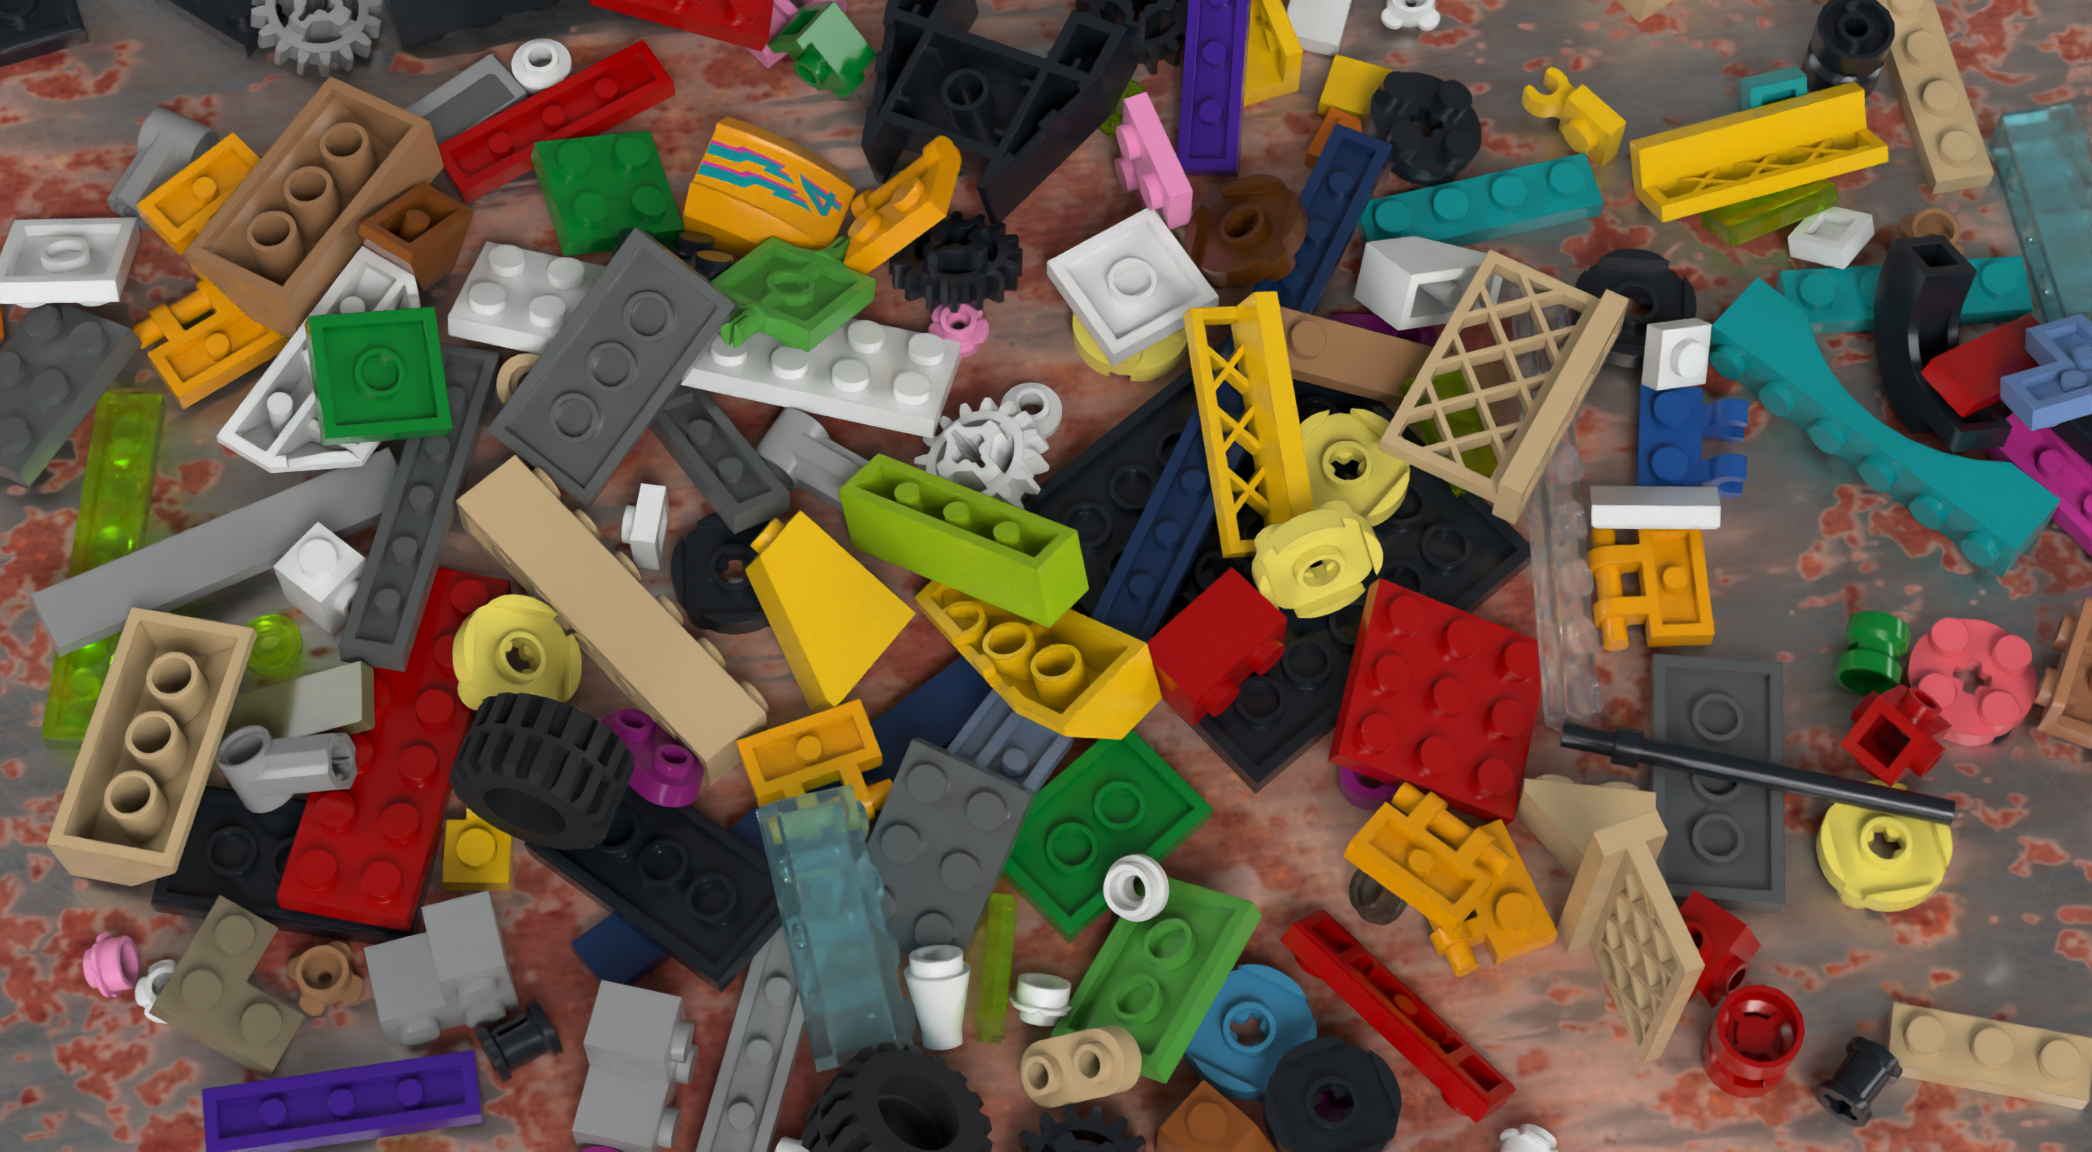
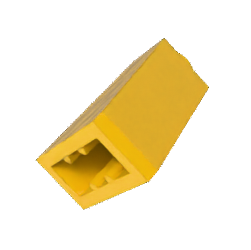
M800 510L785 524L775 517L755 538L750 546L758 555L747 566L745 572L810 711L816 714L840 704L916 613Z

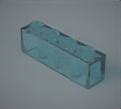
M2072 103L2002 113L1988 147L2044 323L2080 313L2092 322V163L2090 160L2091 140L2089 132L2084 125L2079 126Z
M852 784L776 800L756 809L817 1072L844 1066L850 1058H854L860 1050L868 1046L875 1050L880 1043L894 1042L900 1050L906 1044L914 1046L912 1035L915 1033L916 1028L915 1015L910 1001L905 996H902L896 972L900 965L899 947L893 933L886 930L880 905L884 900V884L879 870L875 865H871L865 841L869 833L868 816L862 802L855 799Z

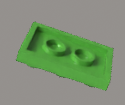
M1167 877L1169 883L1168 900L1158 915L1141 922L1129 921L1121 916L1119 917L1068 1005L1072 1008L1068 1011L1067 1015L1060 1017L1050 1034L1053 1038L1107 1025L1120 1026L1134 1037L1139 1046L1142 1059L1140 1075L1167 1084L1262 918V914L1252 901ZM1141 880L1135 892L1138 896L1144 898L1145 886Z

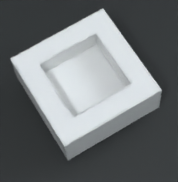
M1817 203L1788 236L1790 257L1819 263L1824 266L1845 269L1873 237L1872 215Z
M1698 318L1647 324L1641 384L1657 391L1706 384L1712 324Z
M641 483L637 505L626 506L621 538L622 543L630 544L634 565L637 568L660 571L671 516L666 486Z

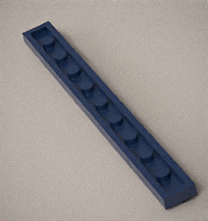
M1338 123L1335 124L1299 197L1308 214V230L1303 244L1294 255L1296 265L1290 274L1281 280L1269 281L1264 279L1257 282L1252 293L1277 291L1280 307L1311 315L1315 314L1391 158L1392 144ZM1232 334L1221 354V357L1226 361L1235 350ZM1236 363L1234 368L1238 371V365ZM1213 370V378H1214L1217 373ZM1223 380L1216 390L1218 407L1237 422L1245 411L1243 395L1226 380ZM1198 403L1091 616L1092 619L1146 643L1161 630L1216 517ZM1246 424L1244 429L1249 432L1248 425ZM1222 430L1223 438H1225L1227 433ZM1236 441L1226 451L1228 468L1235 474H1237L1247 453Z

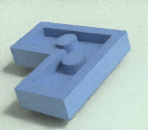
M2080 313L2026 329L2025 350L2040 366L2001 377L2000 399L2031 431L2054 427L2062 422L2092 414V322Z

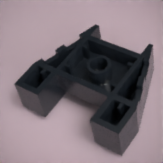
M888 0L883 20L885 27L882 51L877 53L874 70L877 76L872 106H868L861 142L875 180L885 184L904 149L923 155L925 145L937 136H945L953 142V145L958 148L961 154L962 164L960 169L982 176L977 184V189L989 221L993 224L1002 222L1112 115L1138 67L1127 27L1076 10H1072L1048 56L1043 58L969 33L979 14L975 0Z

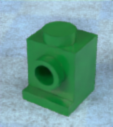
M835 1L803 5L767 44L774 54L783 52L789 54L794 61L793 68L796 74L806 84L817 90L831 89L837 98L847 96L861 85L865 79L863 70L877 56Z

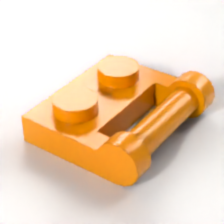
M942 135L937 136L924 146L921 157L877 190H865L852 200L851 210L856 220L848 231V236L851 239L843 261L847 267L867 275L947 216L962 164L961 154L949 138Z

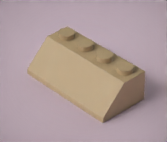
M131 607L46 844L70 875L135 886L176 873L257 636L254 628Z

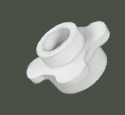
M1386 0V9L1382 11L1381 20L1386 27L1394 30L1402 26H1418L1423 31H1430L1438 26L1440 14L1435 10V0ZM1405 3H1414L1416 6L1408 7Z

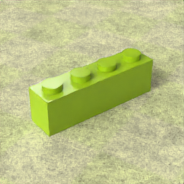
M880 453L838 489L853 548L1050 628L1089 590L1078 532L1075 529Z

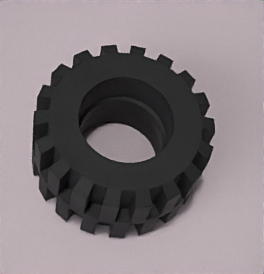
M498 693L497 696H489L484 699L482 705L479 706L450 771L449 783L454 788L453 792L457 798L467 805L468 809L491 826L508 835L544 847L563 850H586L594 848L595 844H601L605 840L635 766L633 762L635 759L632 752L626 748L627 744L618 735L613 733L609 727L571 705L527 693Z
M894 1042L880 1043L876 1050L868 1046L860 1050L854 1058L848 1060L808 1111L804 1120L807 1127L801 1134L802 1147L810 1152H992L993 1142L987 1137L992 1131L990 1117L980 1112L984 1103L979 1094L969 1091L965 1085L968 1080L958 1070L953 1073L944 1066L946 1060L934 1053L927 1057L922 1054L920 1047L906 1044L900 1050Z

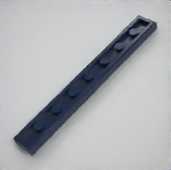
M963 656L870 723L882 753L883 765L861 772L866 786L889 778L894 783L910 742L914 738L920 737L943 749H947L993 688ZM840 780L806 791L805 794L811 806L843 795L845 792ZM783 799L760 808L757 806L726 830L779 866L781 860L797 864L854 822V819L820 830V838L800 844L797 838L773 846L765 821L789 813ZM612 913L571 943L573 953L599 985L601 980L633 986L670 958L668 954L631 929Z

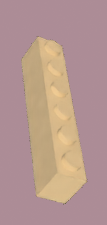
M514 455L456 500L463 529L527 596L544 602L558 614L553 620L562 627L566 636L571 632L573 633L583 655L636 710L648 714L664 731L699 760L704 768L703 780L710 787L742 762L738 754L736 741L768 730L766 713L769 711V707L766 701L749 682L743 681L741 684H737L724 670L726 662L709 640L701 637L696 641L682 627L684 625L682 615L666 596L659 594L654 598L640 584L643 578L639 570L624 553L618 551L612 555L599 542L602 537L598 528L583 511L577 509L571 513L559 500L561 494L557 486L541 468L536 467L533 471H530Z

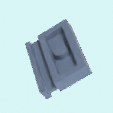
M992 689L946 750L1038 792L1071 748L1074 737L1063 736L1017 714Z

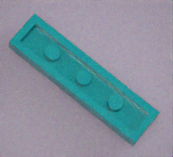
M1581 153L1370 200L1356 229L1364 250L1366 242L1417 236L1461 247L1600 216L1604 201L1586 153Z
M2022 256L1967 259L1977 272L1964 301L1959 325L2011 322L2028 313H2032L2033 305ZM1883 264L1851 266L1845 269L1819 268L1780 271L1776 282L1777 290L1808 314L1813 335L1874 331V302Z

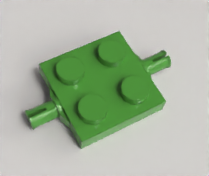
M845 236L838 237L828 247L817 251L796 247L777 238L770 237L711 281V283L740 304L728 320L729 322L721 326V337L727 345H731L733 342V347L737 348L752 335L763 333L779 340L787 347L809 352L874 301L876 279L852 270L843 263L850 242L849 238L845 241Z

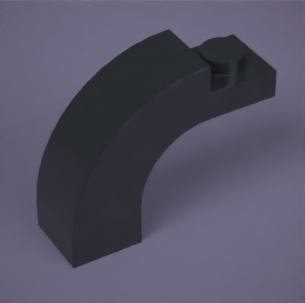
M1944 235L1893 239L1879 275L1874 302L1873 323L1879 371L1886 393L1896 414L1911 434L1934 431L1953 453L2004 447L2012 425L1992 404L1963 418L1920 373L1932 358L1960 346V315L1977 270Z

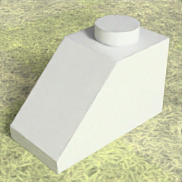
M1417 236L1366 242L1354 298L1398 331L1447 324L1487 253ZM1493 274L1486 286L1493 305L1497 304L1503 277ZM1479 301L1473 310L1481 309Z

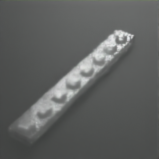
M1529 263L1524 264V265H1526V266H1528V267H1531V268H1533V269H1535V270H1537V271H1540V270H1538L1537 268H1535L1534 266H1532V265L1529 264ZM1509 281L1510 301L1523 298L1518 284ZM1556 304L1541 308L1550 331L1567 327L1566 313L1569 307ZM1529 312L1511 316L1513 341L1538 334ZM1565 343L1557 345L1559 353L1561 352ZM1544 348L1515 355L1524 379L1549 373L1552 368ZM1539 390L1530 393L1533 401ZM1518 398L1520 421H1522L1525 413ZM1578 410L1527 502L1544 723L1562 733L1565 721L1602 728L1601 710L1604 706L1603 692L1598 683L1595 653L1599 646V639L1596 628L1593 625L1590 596L1594 583L1587 563L1585 536L1588 533V520L1582 506L1580 479L1583 477V463L1578 453L1575 423L1578 421Z

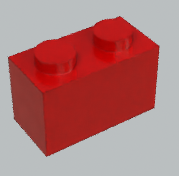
M1231 567L1147 642L1162 699L1191 727L1208 713L1213 717L1218 716L1231 705L1239 694L1240 688L1238 685L1254 671L1258 675H1263L1281 658L1286 649L1283 643L1287 617Z

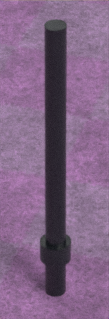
M1565 721L1562 729L1560 747L1610 757V764L1636 769L1638 763L1946 826H1951L1954 818L1955 800L1644 737V730L1617 725L1616 731Z

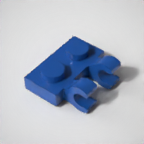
M1641 384L1638 395L1635 486L1717 487L1719 497H1742L1743 482H1746L1747 456L1722 454L1711 459L1701 460L1702 439H1713L1727 443L1743 442L1744 427L1748 425V401L1729 398L1703 405V388L1679 387L1657 391Z

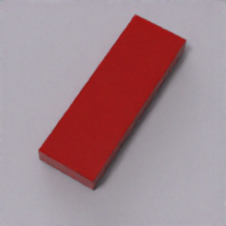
M2028 313L1932 358L1920 373L1961 417L1965 418L2001 400V377L2040 366L2025 350L2026 329L2041 324Z

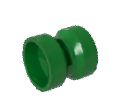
M1860 611L1852 614L1848 619L1844 638L1848 644V651L1839 656L1835 672L1837 683L1847 691L1861 696H1867L1873 690L1882 694L1900 685L1902 668L1898 661L1908 651L1912 633L1909 625L1898 617L1878 611Z

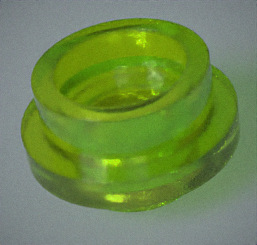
M277 614L259 616L245 625V627L254 628L257 632L246 666L251 672L266 677L281 676L290 671L300 659L303 652L302 635L298 626L289 618ZM272 636L280 638L278 644L272 648L265 649L258 646L265 638Z

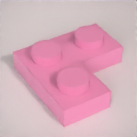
M1147 92L1125 98L1123 102L1122 125L1116 127V136L1121 155L1119 158L1114 159V167L1119 184L1124 193H1134L1141 211L1146 208L1149 211L1158 209L1163 222L1169 230L1186 225L1191 219L1193 190Z

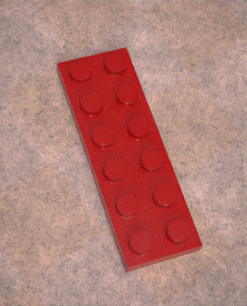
M438 568L405 672L372 667L374 672L375 728L348 735L356 747L355 763L358 770L351 789L310 792L276 896L280 908L410 932L453 790L449 783L450 771L477 711L468 708L458 695L457 687L459 680L454 671L452 655L454 639L462 622L477 608L488 604L491 600L502 595L512 594L510 580Z

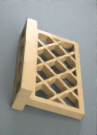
M1490 249L1382 436L1379 450L1494 503L1492 514L1515 525L1619 336L1629 299L1606 289L1601 299ZM1493 274H1496L1518 284L1523 298L1493 305L1486 286ZM1479 301L1481 309L1473 310ZM1562 304L1582 314L1576 325L1550 331L1541 308ZM1529 312L1538 334L1508 342L1499 319ZM1487 322L1496 345L1466 353L1459 336L1461 330ZM1565 343L1564 347L1559 353L1557 345ZM1452 348L1455 356L1446 358ZM1544 348L1552 366L1550 372L1524 379L1515 355ZM1503 359L1512 382L1481 390L1472 367ZM1461 370L1469 393L1439 401L1432 385L1434 377ZM1539 390L1533 401L1530 393ZM1424 396L1427 404L1418 406ZM1518 396L1525 413L1524 419L1520 422L1496 427L1487 404ZM1476 407L1485 431L1454 439L1445 415ZM1433 418L1442 442L1421 447L1401 438V435L1407 424ZM1512 439L1507 449H1505L1502 441ZM1491 445L1498 462L1491 478L1466 468L1460 452Z
M1657 809L1593 831L1556 929L1567 953L1587 945L1589 946L1642 1063L1662 1056L1705 967L1656 863L1668 835Z

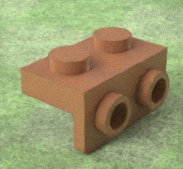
M2086 596L2075 616L2064 613L2058 624L2051 649L2060 651L2061 655L2056 669L2050 667L2045 669L2034 698V703L2044 706L2037 730L2092 749V598Z

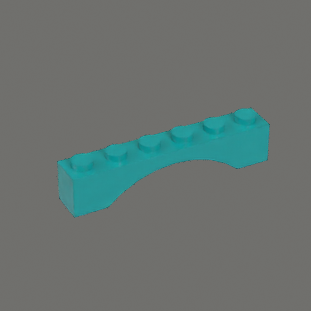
M1759 277L1750 284L1712 325L1708 360H1710L1713 368L1721 376L1741 383L1759 397L1761 403L1768 411L1776 416L1786 417L1809 434L1810 439L1819 449L1828 454H1836L1859 471L1862 479L1870 487L1880 492H1887L1906 506L1921 525L1928 529L1938 530L1957 544L1966 558L1975 565L1989 568L1999 577L2003 578L2045 530L2061 502L2060 498L2011 462L1975 460L1943 453L1910 440L1877 420L1850 396L1829 369L1815 341L1808 314Z

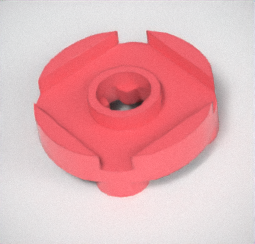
M1947 617L1937 621L1932 629L1922 636L1914 646L1904 668L1903 685L1908 689L1915 687L1924 691L1939 704L1942 710L1939 715L1952 725L1942 739L1960 745L1980 746L1991 743L1995 737L2005 735L2009 731L2011 733L2020 726L2034 702L2037 690V676L2031 662L2033 652L2030 645L2023 638L2011 635L2003 628L1987 621ZM1965 670L1974 671L1984 680L1986 686H1978L1974 694H1969L1963 691V681L1954 678V673H1964Z

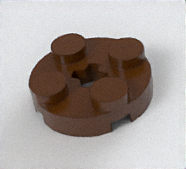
M1258 174L1233 180L1218 189L1223 198L1215 202L1209 210L1202 203L1193 213L1185 232V249L1196 267L1214 289L1243 287L1264 279L1269 281L1283 279L1294 269L1296 265L1294 255L1303 244L1308 230V214L1293 189H1288L1281 179L1273 175ZM1250 225H1256L1250 233L1242 236L1247 232Z

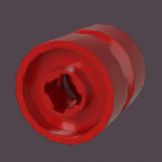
M1748 985L1730 993L1718 1009L1714 1021L1705 1035L1701 1049L1703 1068L1711 1082L1725 1093L1740 1098L1760 1097L1774 1090L1784 1078L1792 1061L1798 1054L1805 1034L1803 1015L1795 1002L1781 990L1766 985Z

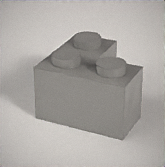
M488 890L421 907L427 932L364 948L379 1021L389 1044L399 1041L404 1045L424 1044L436 1039L442 1030L466 1024L470 1028L490 1027L505 1020L506 1014L520 1011L504 937Z
M601 980L583 1043L590 1067L572 1127L578 1151L592 1146H608L619 1152H661L663 1147L670 1149L674 1147L682 1115L681 1108L674 1107L680 1083L690 1085L693 1079L699 1052V1046L692 1044L694 1023L687 1022L682 997Z

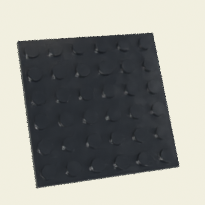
M1230 336L1213 349L1220 356ZM1192 367L1183 372L1039 486L1041 490L1038 494H1029L1021 500L1026 511L1077 530L1089 590L1072 607L1078 613L1091 618L1197 404ZM1292 379L1300 424L1310 416L1326 410H1330L1329 415L1337 413L1350 414L1351 408L1364 409L1383 417L1388 422H1391L1395 415L1383 402ZM1406 426L1402 433L1404 439L1421 447L1427 446ZM1248 451L1236 474L1246 483L1255 472L1253 456ZM1351 459L1345 465L1336 460L1331 463L1335 468L1336 477L1343 480L1359 478L1357 475L1359 463ZM1410 464L1407 493L1400 507L1387 520L1372 526L1383 551V563L1378 575H1376L1372 567L1369 575L1361 581L1366 591L1346 607L1315 618H1297L1294 609H1284L1278 606L1279 611L1287 617L1283 643L1286 649L1281 658L1263 675H1258L1254 671L1238 685L1240 688L1239 694L1225 711L1216 717L1208 713L1191 727L1255 794L1336 727L1367 593L1372 583L1381 578L1471 614L1534 561L1537 550L1506 520L1493 515V508L1482 497ZM1258 485L1254 489L1257 493H1259ZM1232 491L1233 499H1235L1237 494ZM1244 502L1236 513L1240 540H1252L1265 528L1264 520L1257 511ZM1216 517L1161 629L1231 567L1258 591L1252 577V562L1255 556L1223 558ZM1322 560L1313 563L1310 567L1314 568L1323 564Z

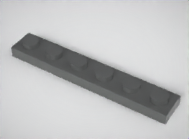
M440 343L452 430L448 435L409 438L406 441L338 646L341 662L354 663L363 661L372 667L405 672L457 510L456 500L461 497L496 387L497 376L502 367L500 352Z

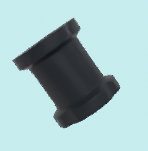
M536 999L527 1002L526 1011L492 1030L484 1027L475 1033L486 1057L502 1084L512 1079V1072L547 1053L554 1057L563 1053L561 1043Z
M1855 1036L1852 1037L1845 1047L1848 1056L1831 1080H1822L1814 1093L1819 1103L1833 1116L1849 1125L1865 1127L1872 1117L1870 1106L1887 1083H1896L1903 1073V1069L1899 1065L1897 1058L1886 1048L1875 1041Z

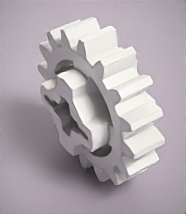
M990 397L984 398L979 411L976 412L967 403L961 404L960 418L954 422L950 418L942 416L939 420L940 426L943 429L939 436L934 435L933 439L927 437L922 439L930 448L929 454L915 457L914 464L918 469L1025 510L1020 500L1021 496L1024 493L1038 494L1041 488L1033 480L1035 474H1041L1049 470V464L1040 455L1049 449V445L1039 433L1040 427L1026 411L1020 412L1015 404L1009 400L998 408ZM982 460L985 464V467L980 468L977 465V462Z

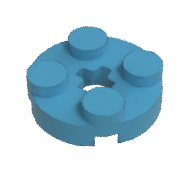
M1258 964L1239 965L1238 970H1233L1228 975L1183 1054L1184 1061L1201 1081L1205 1080L1220 1094L1239 1100L1252 1099L1257 1102H1264L1269 1078L1276 1070L1277 1064L1285 1053L1298 1044L1317 1037L1315 1019L1313 1021L1312 1011L1307 1005V997L1293 979L1274 968ZM1251 1017L1261 1022L1259 1033L1266 1037V1040L1261 1044L1252 1043L1248 1047L1237 1042L1238 1035L1230 1030V1027L1234 1022L1239 1025H1245Z

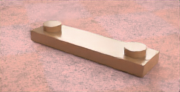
M1280 307L1292 379L1400 406L1433 347ZM1449 351V353L1447 354L1446 358L1452 357V356H1455V355H1454L1453 352H1450V351ZM1488 362L1472 367L1481 390L1505 384V366ZM1461 370L1435 376L1432 381L1439 401L1469 393ZM1424 396L1418 406L1427 404ZM1503 400L1487 404L1496 427L1501 424ZM1476 407L1445 415L1446 419L1484 428Z

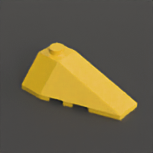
M933 580L914 597L916 605L1017 714L1063 736L1122 740L1162 699L1147 643L1074 610L1069 609L1048 628Z

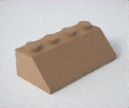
M329 76L184 251L186 259L251 320L291 339L354 255L363 246L357 233L361 222L422 181L430 184L444 167L430 121Z

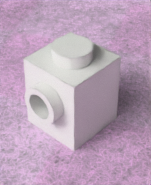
M317 522L273 567L285 599L333 636L348 619L366 565V559L325 526Z

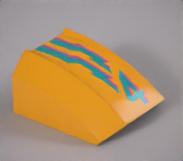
M726 116L717 122L708 148L694 179L690 182L683 212L685 231L699 232L712 236L715 239V249L740 257H745L770 237L777 238L796 247L817 251L825 249L835 241L856 189L848 174L806 148L760 127Z

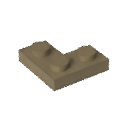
M219 895L149 1011L151 1015L266 1079L272 1074L305 1017L300 1012L246 983L278 928Z

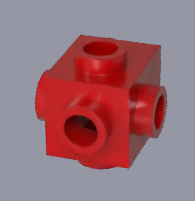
M1900 684L1882 694L1873 690L1865 697L1852 713L1850 720L1855 725L1840 745L1855 757L1856 762L1865 772L1878 780H1882L1891 787L1914 773L1919 778H1923L1936 765L1946 751V748L1939 741L1952 725L1939 715L1942 711L1941 707L1931 696L1918 688L1910 687L1908 689L1903 684ZM1899 729H1900L1904 734H1906L1910 739L1905 738V737L1900 733Z
M1694 889L1680 907L1679 912L1705 967L1687 1004L1695 996L1714 1009L1723 996L1728 997L1730 993L1738 990L1744 983L1750 969L1748 963L1759 950L1761 944L1748 925Z

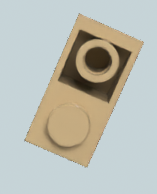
M1542 775L1536 779H1524L1516 807V816L1575 879L1593 831L1655 810L1656 792L1639 791L1637 786L1627 782H1607L1601 786L1574 784L1570 778L1561 775Z

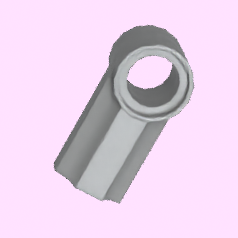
M158 107L153 110L146 118L138 136V153L107 198L110 209L122 218L137 217L140 230L146 231L151 228L140 217L136 204L219 143V133L213 128L167 108Z
M790 407L785 408L754 449L788 492L795 491L798 487L842 513L844 511L838 489L869 462L830 440L827 431L814 418L805 412Z
M249 725L241 727L223 739L215 756L217 765L245 807L253 813L272 811L286 803L293 794L351 789L358 773L355 763L356 747L347 733H328L273 739L268 730L263 726Z

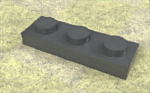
M688 386L679 387L649 428L730 530L736 534L790 512V493L706 390Z

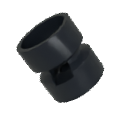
M1831 0L1823 6L1802 62V71L1807 75V88L1811 92L1854 81L1864 89L1865 98L1872 94L1895 37V23L1889 11L1876 0Z

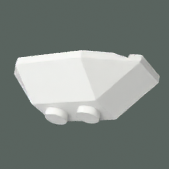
M361 246L309 316L421 308L415 276L366 247ZM304 321L216 436L217 442L269 473L363 466L381 441L322 446Z

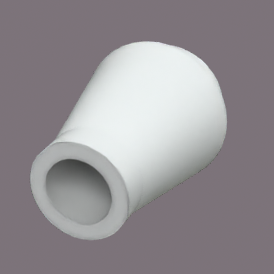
M931 945L918 948L909 954L910 965L904 969L903 973L922 1031L923 1046L931 1050H947L958 1047L963 1043L962 1025L971 966L963 961V951L959 947Z

